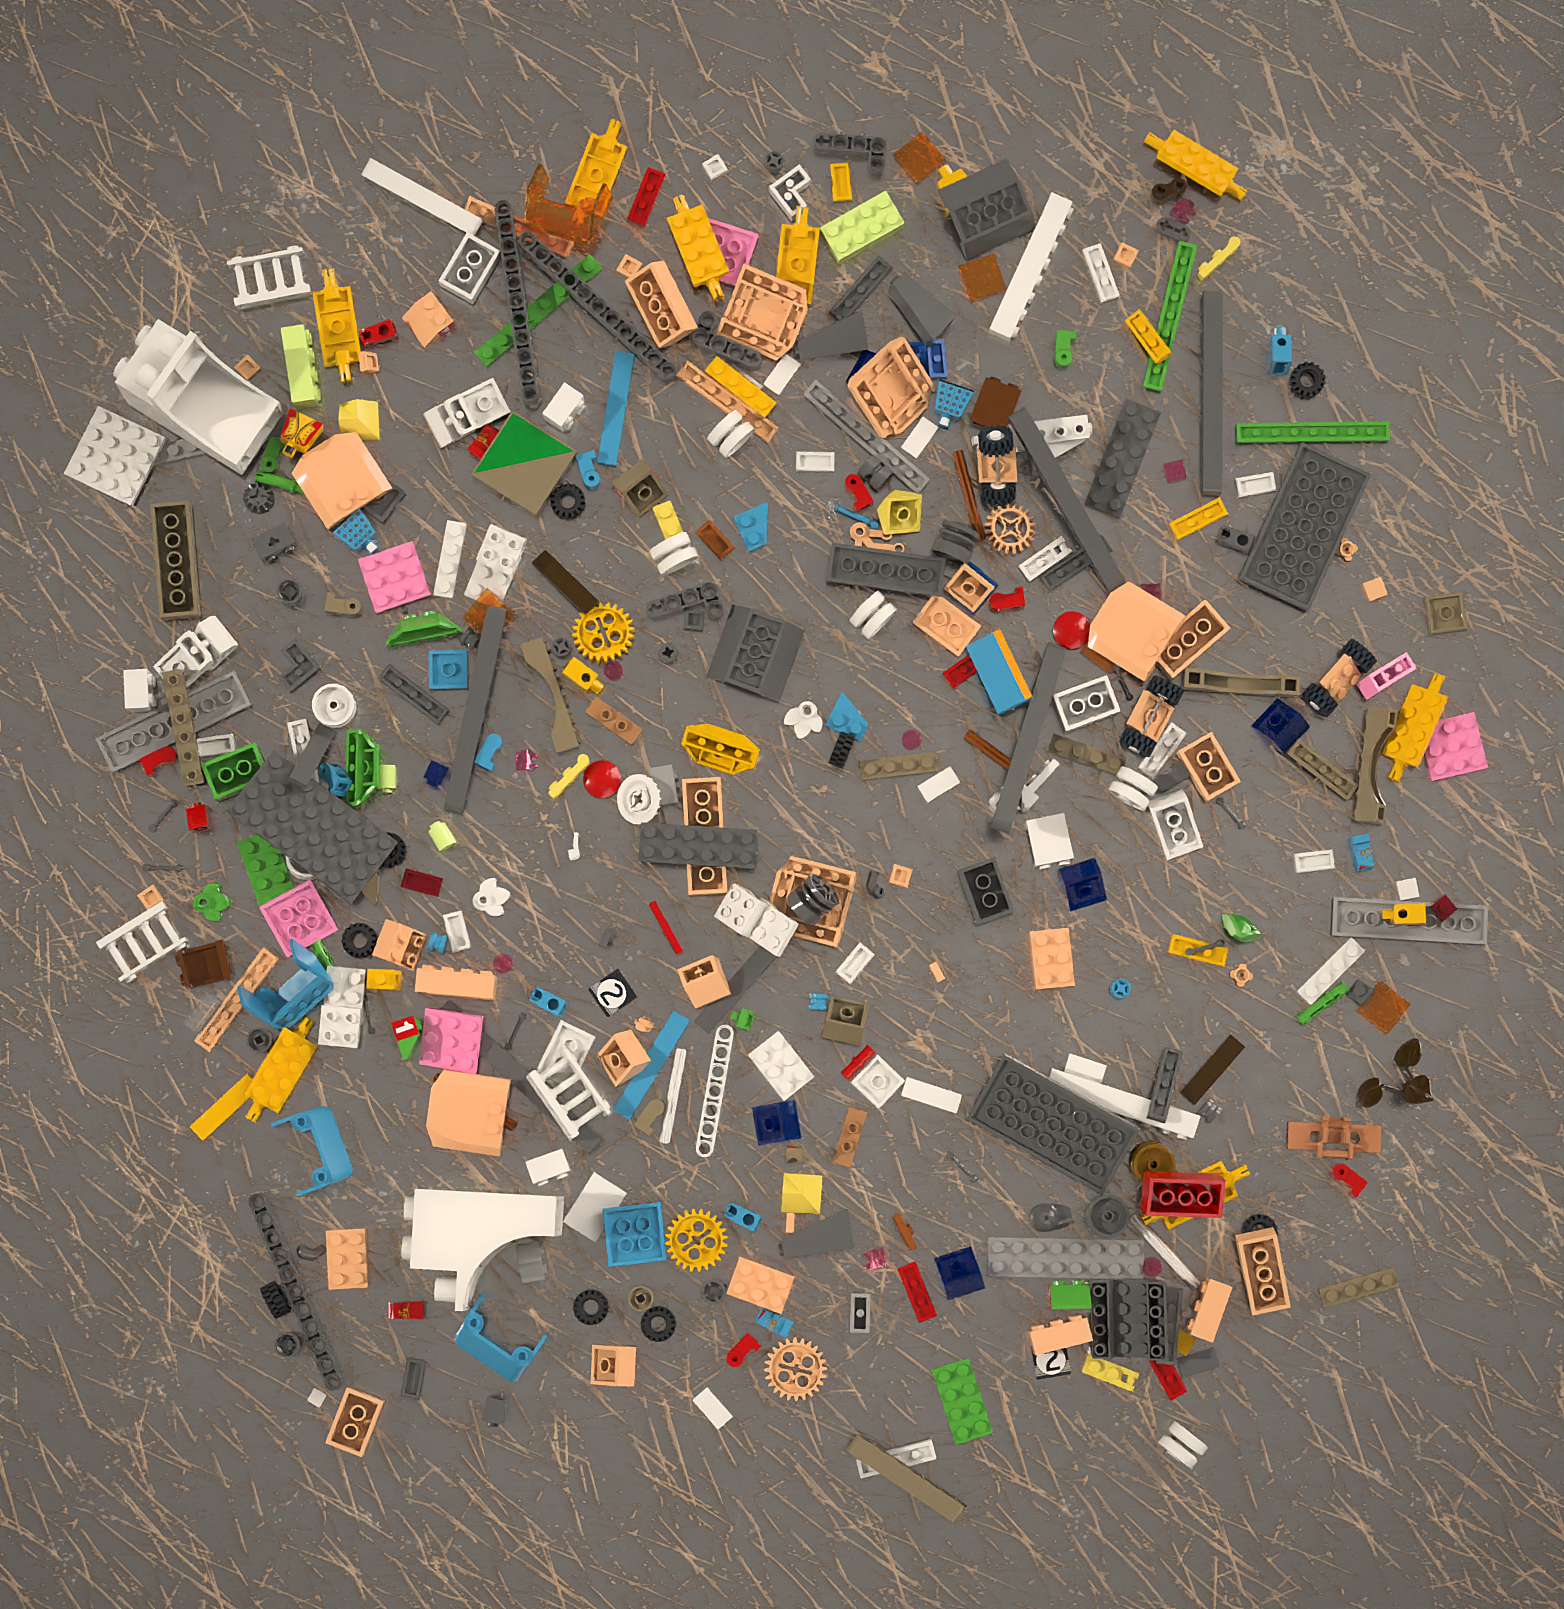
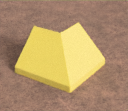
M356 399L339 404L338 420L340 434L356 432L362 441L380 440L378 402Z
M894 490L883 500L877 508V512L885 535L920 531L922 494Z
M784 1173L781 1212L820 1215L822 1176Z

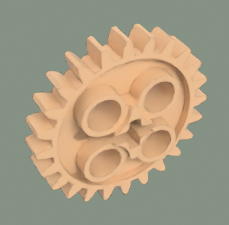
M794 1337L793 1343H790L788 1338H786L785 1345L779 1342L780 1348L777 1349L773 1346L772 1348L775 1353H768L771 1360L765 1361L769 1367L765 1368L764 1371L770 1374L765 1379L772 1380L768 1386L775 1385L776 1387L773 1392L775 1393L780 1390V1397L787 1394V1400L794 1396L795 1401H797L798 1396L801 1395L803 1400H805V1394L808 1393L812 1397L811 1391L813 1389L817 1392L819 1391L817 1384H824L820 1378H826V1375L822 1373V1371L827 1370V1367L822 1366L826 1359L819 1358L823 1352L816 1353L815 1351L818 1346L811 1348V1341L804 1344V1338H802L800 1343H798L796 1337ZM785 1352L794 1354L792 1362L787 1363L783 1360ZM806 1356L813 1359V1364L810 1367L802 1365V1359ZM779 1364H785L794 1367L795 1364H799L798 1367L800 1369L809 1370L813 1373L812 1375L802 1372H797L796 1374H793V1370L779 1367ZM781 1371H786L790 1375L786 1382H782L778 1378ZM806 1376L808 1384L806 1386H799L797 1383L798 1377Z

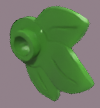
M220 883L208 884L204 887L202 893L196 895L193 899L194 909L197 912L203 913L206 919L210 921H220V911L225 910L232 903L230 898L220 894ZM201 899L206 901L205 906L199 904Z

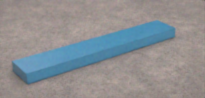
M615 351L597 464L617 465L635 356L633 353Z
M673 1010L647 1053L651 1060L642 1072L631 1079L614 1107V1111L629 1120L631 1119L690 1022L689 1019Z

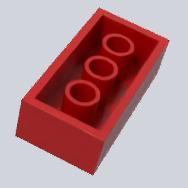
M1144 1171L1140 1209L1146 1216L1222 1218L1226 1180L1219 1173Z

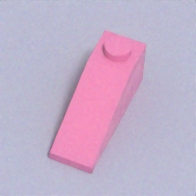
M1406 652L1368 675L1356 685L1366 700L1415 670L1416 666Z

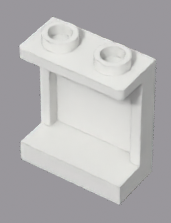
M1064 813L1025 822L1035 867H1040V870L1051 868L1053 863H1058L1059 866L1070 864V860L1074 856Z

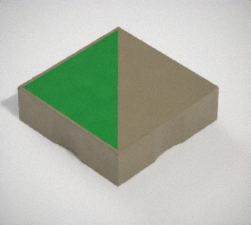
M512 410L471 475L479 483L495 493L507 497L514 505L533 517L538 518L549 501L555 486L565 476L578 453L569 445Z

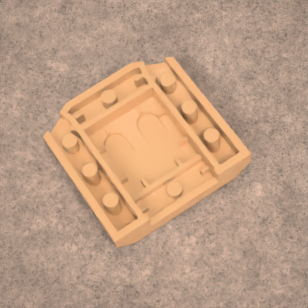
M744 263L716 334L756 350L760 354L777 361L794 346L808 311L806 289Z
M904 337L890 341L850 378L847 385L878 436L882 438L890 434L901 433L928 408L930 395L936 390L933 382Z
M356 432L333 435L303 454L292 471L293 477L328 530L375 498L378 499L393 489Z
M1127 582L1110 593L1091 623L1088 647L1146 682L1154 670L1159 657L1174 633H1177L1186 616L1133 583Z
M791 856L776 874L769 902L799 923L792 935L793 937L838 947L855 887L857 873ZM813 873L824 878L832 886L839 898V904L832 908L830 912H825V917L814 926L807 924L799 918L787 900L788 895L796 887H801L802 882Z
M444 1069L431 1087L426 1127L432 1145L434 1147L500 1157L511 1079Z

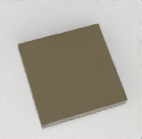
M1463 592L1424 597L1429 635L1468 630Z

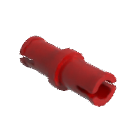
M867 1044L856 1057H852V1061L841 1073L850 1080L860 1068L863 1069L865 1067L864 1064L876 1052Z

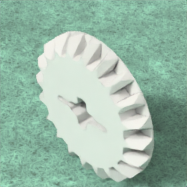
M635 774L629 776L623 781L618 790L617 803L619 811L627 821L633 824L648 823V821L653 820V817L658 814V808L661 807L659 805V801L662 799L659 797L660 790L657 789V784L652 781L653 779L647 777V775ZM638 796H642V797H641V800L643 801L642 803H638V802H639V799L637 798Z

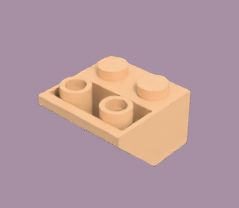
M386 919L372 955L414 971L427 935Z
M713 955L677 969L683 987L696 1009L731 995L720 960Z

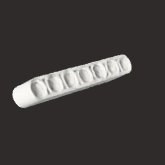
M371 158L361 174L473 236L476 235L483 222L481 218Z
M722 1025L716 1031L696 1144V1152L701 1157H709L714 1150L734 1036L732 1028L728 1025ZM724 1028L728 1029L731 1033L728 1039H722L719 1036V1032ZM718 1048H725L727 1050L725 1058H718L716 1056ZM715 1067L723 1068L724 1074L722 1077L717 1078L713 1075ZM712 1086L720 1088V1094L716 1097L711 1096L709 1093ZM709 1105H714L717 1108V1113L714 1116H709L706 1113V1108ZM711 1124L714 1131L711 1135L703 1133L704 1125ZM707 1143L710 1145V1152L708 1154L700 1153L699 1147L701 1144Z

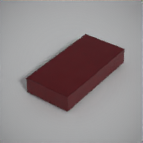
M406 868L401 887L439 897L443 878Z

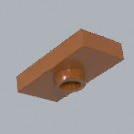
M900 1213L893 1215V1219L909 1250L912 1251L917 1248L911 1236L914 1232L910 1224L905 1225Z

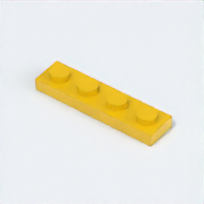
M718 356L715 357L705 370L709 376L764 419L777 404Z

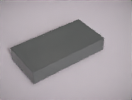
M1215 1348L1177 1358L1182 1378L1220 1367Z
M407 1357L400 1396L420 1400L427 1360Z

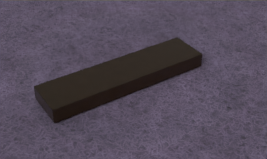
M546 550L532 562V565L585 616L599 604V601Z
M1230 1034L1180 1093L1193 1105H1196L1242 1052L1245 1046Z

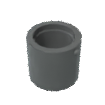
M709 1279L701 1287L700 1297L708 1304H718L723 1301L726 1295L725 1287L727 1285L718 1279Z

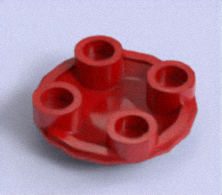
M1074 611L1065 612L1054 622L1053 633L1059 645L1069 649H1076L1084 646L1088 641L1090 623L1081 613Z
M595 761L584 772V787L594 797L601 799L610 797L620 787V771L616 765L609 761Z

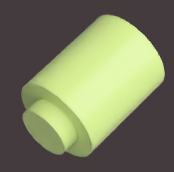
M379 765V786L377 789L381 790V793H392V789H396L395 765Z
M437 821L429 826L431 829L428 833L440 852L456 843L445 822L440 823V821Z

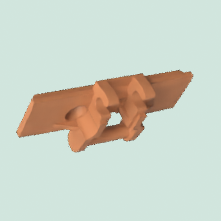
M1322 1116L1321 1123L1288 1122L1287 1149L1317 1150V1159L1330 1157L1353 1160V1152L1381 1153V1126L1349 1124L1350 1117L1345 1116L1343 1118ZM1312 1131L1319 1132L1320 1140L1318 1142L1310 1140V1133ZM1353 1132L1359 1136V1141L1356 1144L1350 1141V1134ZM1323 1143L1347 1144V1150H1325L1322 1148Z

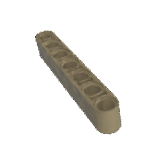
M859 1433L856 1434L846 1449L851 1455L955 1524L958 1523L968 1508L956 1497Z

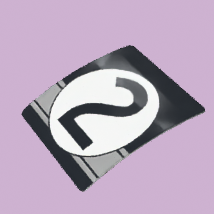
M616 969L588 989L607 1017L637 998V995L619 969Z
M1067 1348L1034 1355L1032 1350L1037 1380L1071 1374Z

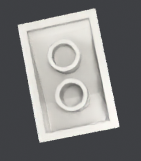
M1183 789L1149 800L1148 809L1167 860L1203 847L1188 798Z

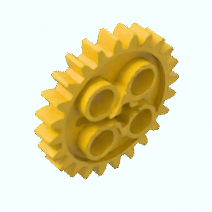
M599 602V607L596 608L595 606L586 616L583 613H579L581 620L575 619V623L578 626L572 627L573 631L576 632L572 636L574 639H577L574 641V644L579 646L577 648L578 652L584 651L582 654L584 658L589 655L591 662L596 658L598 664L601 662V659H604L607 664L608 658L615 662L616 655L622 658V651L628 653L626 646L632 647V643L629 640H633L634 635L630 633L635 632L634 627H630L633 625V622L628 620L629 614H624L623 608L618 610L617 604L611 608L609 602H607L606 607H603L602 603ZM597 618H600L610 643L609 648L605 644ZM607 618L614 619L611 624L604 623ZM589 625L596 626V628L592 631L587 630V627ZM614 635L621 636L618 641L611 640ZM598 641H599V642H602V646H601V647H599V648H594V647H593V644H594L595 642H598Z
M692 1209L691 1215L685 1211V1217L677 1215L678 1222L672 1220L675 1226L668 1227L672 1232L671 1234H665L666 1237L670 1238V1241L665 1242V1244L671 1245L667 1252L674 1253L670 1259L677 1258L676 1265L682 1262L684 1263L683 1269L688 1265L690 1266V1272L693 1271L694 1267H697L698 1272H700L701 1266H704L706 1270H708L709 1263L715 1266L714 1259L721 1261L718 1255L719 1253L725 1254L721 1248L728 1246V1244L723 1243V1240L727 1239L728 1236L722 1235L726 1228L720 1229L719 1226L722 1224V1221L716 1223V1215L710 1218V1211L703 1215L702 1209H700L699 1214H696L695 1209ZM696 1221H701L704 1224L702 1232H696L693 1229V1224ZM708 1229L711 1230L708 1235L700 1240L701 1244L699 1246L694 1244L686 1251H682L684 1246L693 1241V1235L698 1237ZM681 1232L688 1235V1241L685 1244H681L677 1240V1236ZM707 1237L715 1239L716 1244L713 1248L705 1246L704 1241ZM692 1248H696L700 1252V1256L696 1260L689 1257V1251Z

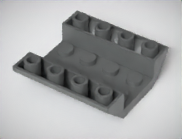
M1007 159L937 190L944 208H948L961 239L959 244L966 260L1035 229L1033 212L1019 178Z
M732 605L706 677L722 683L728 682L759 693L767 699L779 702L805 630L787 621L751 608Z
M1134 1278L1090 1280L1091 1335L1093 1339L1091 1341L1092 1359L1136 1357L1168 1361L1166 1282L1155 1279Z

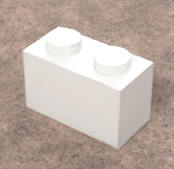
M563 1149L526 1161L533 1184L538 1183V1186L549 1183V1178L555 1176L556 1179L568 1176L567 1172L571 1171Z

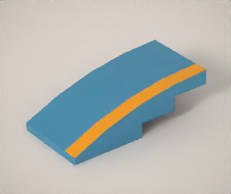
M1000 629L966 646L998 715L1033 699Z

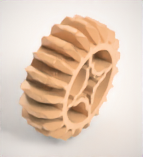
M1013 503L1012 508H1009V504L1005 505L1004 510L1002 506H998L999 512L993 509L991 513L994 517L988 515L987 519L991 522L985 523V527L990 528L985 530V534H991L987 541L994 540L991 546L994 548L998 544V552L1002 550V547L1006 548L1005 554H1008L1009 549H1012V554H1016V548L1023 552L1022 545L1028 548L1030 545L1027 540L1033 542L1034 538L1030 535L1036 534V531L1031 529L1036 527V523H1030L1034 516L1027 517L1030 511L1027 509L1023 513V505H1020L1019 509H1015L1016 503ZM1014 514L1018 517L1014 520H1008L1003 515ZM997 520L1003 527V531L999 536L995 532ZM1022 521L1025 523L1026 526V534L1024 537L1018 530V526ZM1015 524V527L1013 529L1015 530V532L1009 531L1006 533V525L1010 527ZM1007 537H1013L1018 542L1007 543L1002 540Z

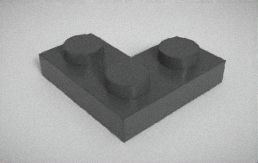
M296 638L281 649L292 666L278 676L290 693L320 669Z

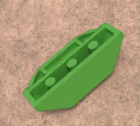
M427 611L423 613L424 616L416 617V614L405 616V619L400 620L385 644L389 649L463 634L461 627L440 613Z
M362 729L347 730L346 774L353 782L345 795V803L350 807L360 806L379 786L380 747Z

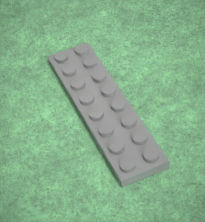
M235 671L188 693L195 733L252 706ZM168 703L95 738L112 773L140 761L139 758L162 747L176 743Z
M1333 897L1331 936L1486 945L1488 906L1454 904L1457 910L1442 922L1430 908L1434 904L1430 902ZM1425 903L1426 925H1395L1394 921H1383L1382 909H1394V904ZM1407 912L1399 913L1400 918H1406L1408 915Z
M988 1237L987 1276L1143 1279L1144 1240Z

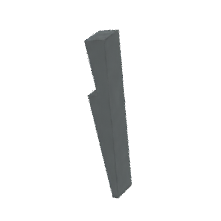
M760 945L729 980L728 986L731 995L709 1003L694 1022L709 1034L777 956Z

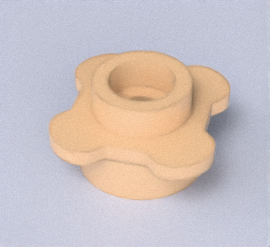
M1344 538L1341 540L1339 548H1337L1336 555H1341L1346 561L1352 560L1353 553L1358 550V546Z
M1240 964L1239 968L1230 972V977L1236 980L1239 987H1243L1245 982L1253 979V974L1246 969L1247 966L1245 964Z
M647 1017L636 1018L634 1022L636 1024L635 1029L642 1032H650L654 1025L651 1019Z

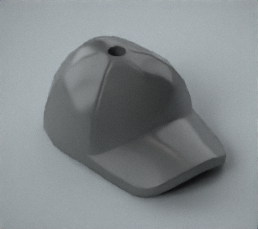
M1041 1203L1035 1205L1030 1212L1031 1226L1038 1232H1051L1067 1227L1072 1220L1070 1209L1060 1204Z

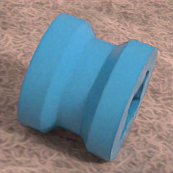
M432 932L428 951L436 950L440 954H444L448 936H439L437 933Z
M1118 979L1112 983L1110 990L1114 997L1122 999L1129 995L1131 986L1127 980Z
M809 994L811 1003L808 1009L828 1010L826 1001L829 995Z

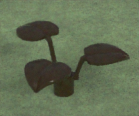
M1417 1038L1403 1044L1395 1055L1396 1065L1405 1067L1406 1072L1411 1080L1405 1082L1404 1090L1381 1084L1380 1079L1377 1077L1370 1078L1358 1090L1356 1096V1105L1358 1107L1367 1108L1376 1105L1383 1096V1088L1402 1093L1404 1101L1409 1104H1422L1433 1101L1430 1079L1425 1075L1414 1077L1409 1069V1066L1417 1065L1421 1058L1422 1047Z

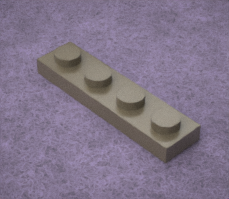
M1053 734L1047 753L1116 776L1126 761L1125 757L1057 734Z
M1299 738L1286 753L1346 801L1359 786Z
M936 752L859 761L862 781L938 772Z
M1394 1267L1318 1290L1323 1307L1326 1308L1398 1287L1399 1284Z

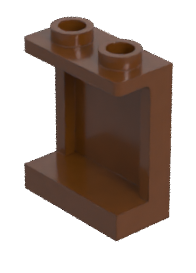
M986 377L969 423L981 428H990V425L994 427L1000 425V427L1006 426L1007 429L1009 425L1007 417L1013 414L1022 390H1019L1017 385L1008 383V385L1003 384L996 377Z
M223 939L214 943L177 951L178 955L175 956L177 966L181 967L182 974H180L182 986L185 985L187 989L234 978L226 943Z

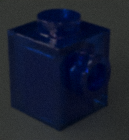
M431 760L423 778L427 780L426 784L437 788V786L443 788L450 769Z

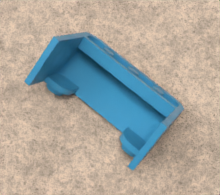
M293 939L289 940L293 959L301 969L276 992L264 987L253 994L241 985L237 987L241 1006L278 1031H281L283 1027L289 1029L333 990L331 977L315 955Z
M319 1106L271 1123V1126L276 1128L291 1122L293 1128L299 1132L311 1129L324 1166L317 1168L313 1172L312 1180L314 1186L296 1193L298 1197L351 1177L353 1167L330 1108Z
M484 1292L455 1335V1343L508 1381H517L548 1338V1335H543L533 1351L525 1346H520L514 1350L512 1355L506 1353L479 1334L484 1326V1320L476 1311L488 1295Z

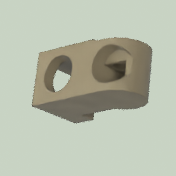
M327 592L325 613L351 617L361 613L362 606L357 599H336L335 593Z
M658 1099L651 1100L634 1126L648 1136H651L654 1129L650 1126L657 1116L663 1114L665 1110L664 1103Z
M786 1143L785 1163H802L803 1144Z

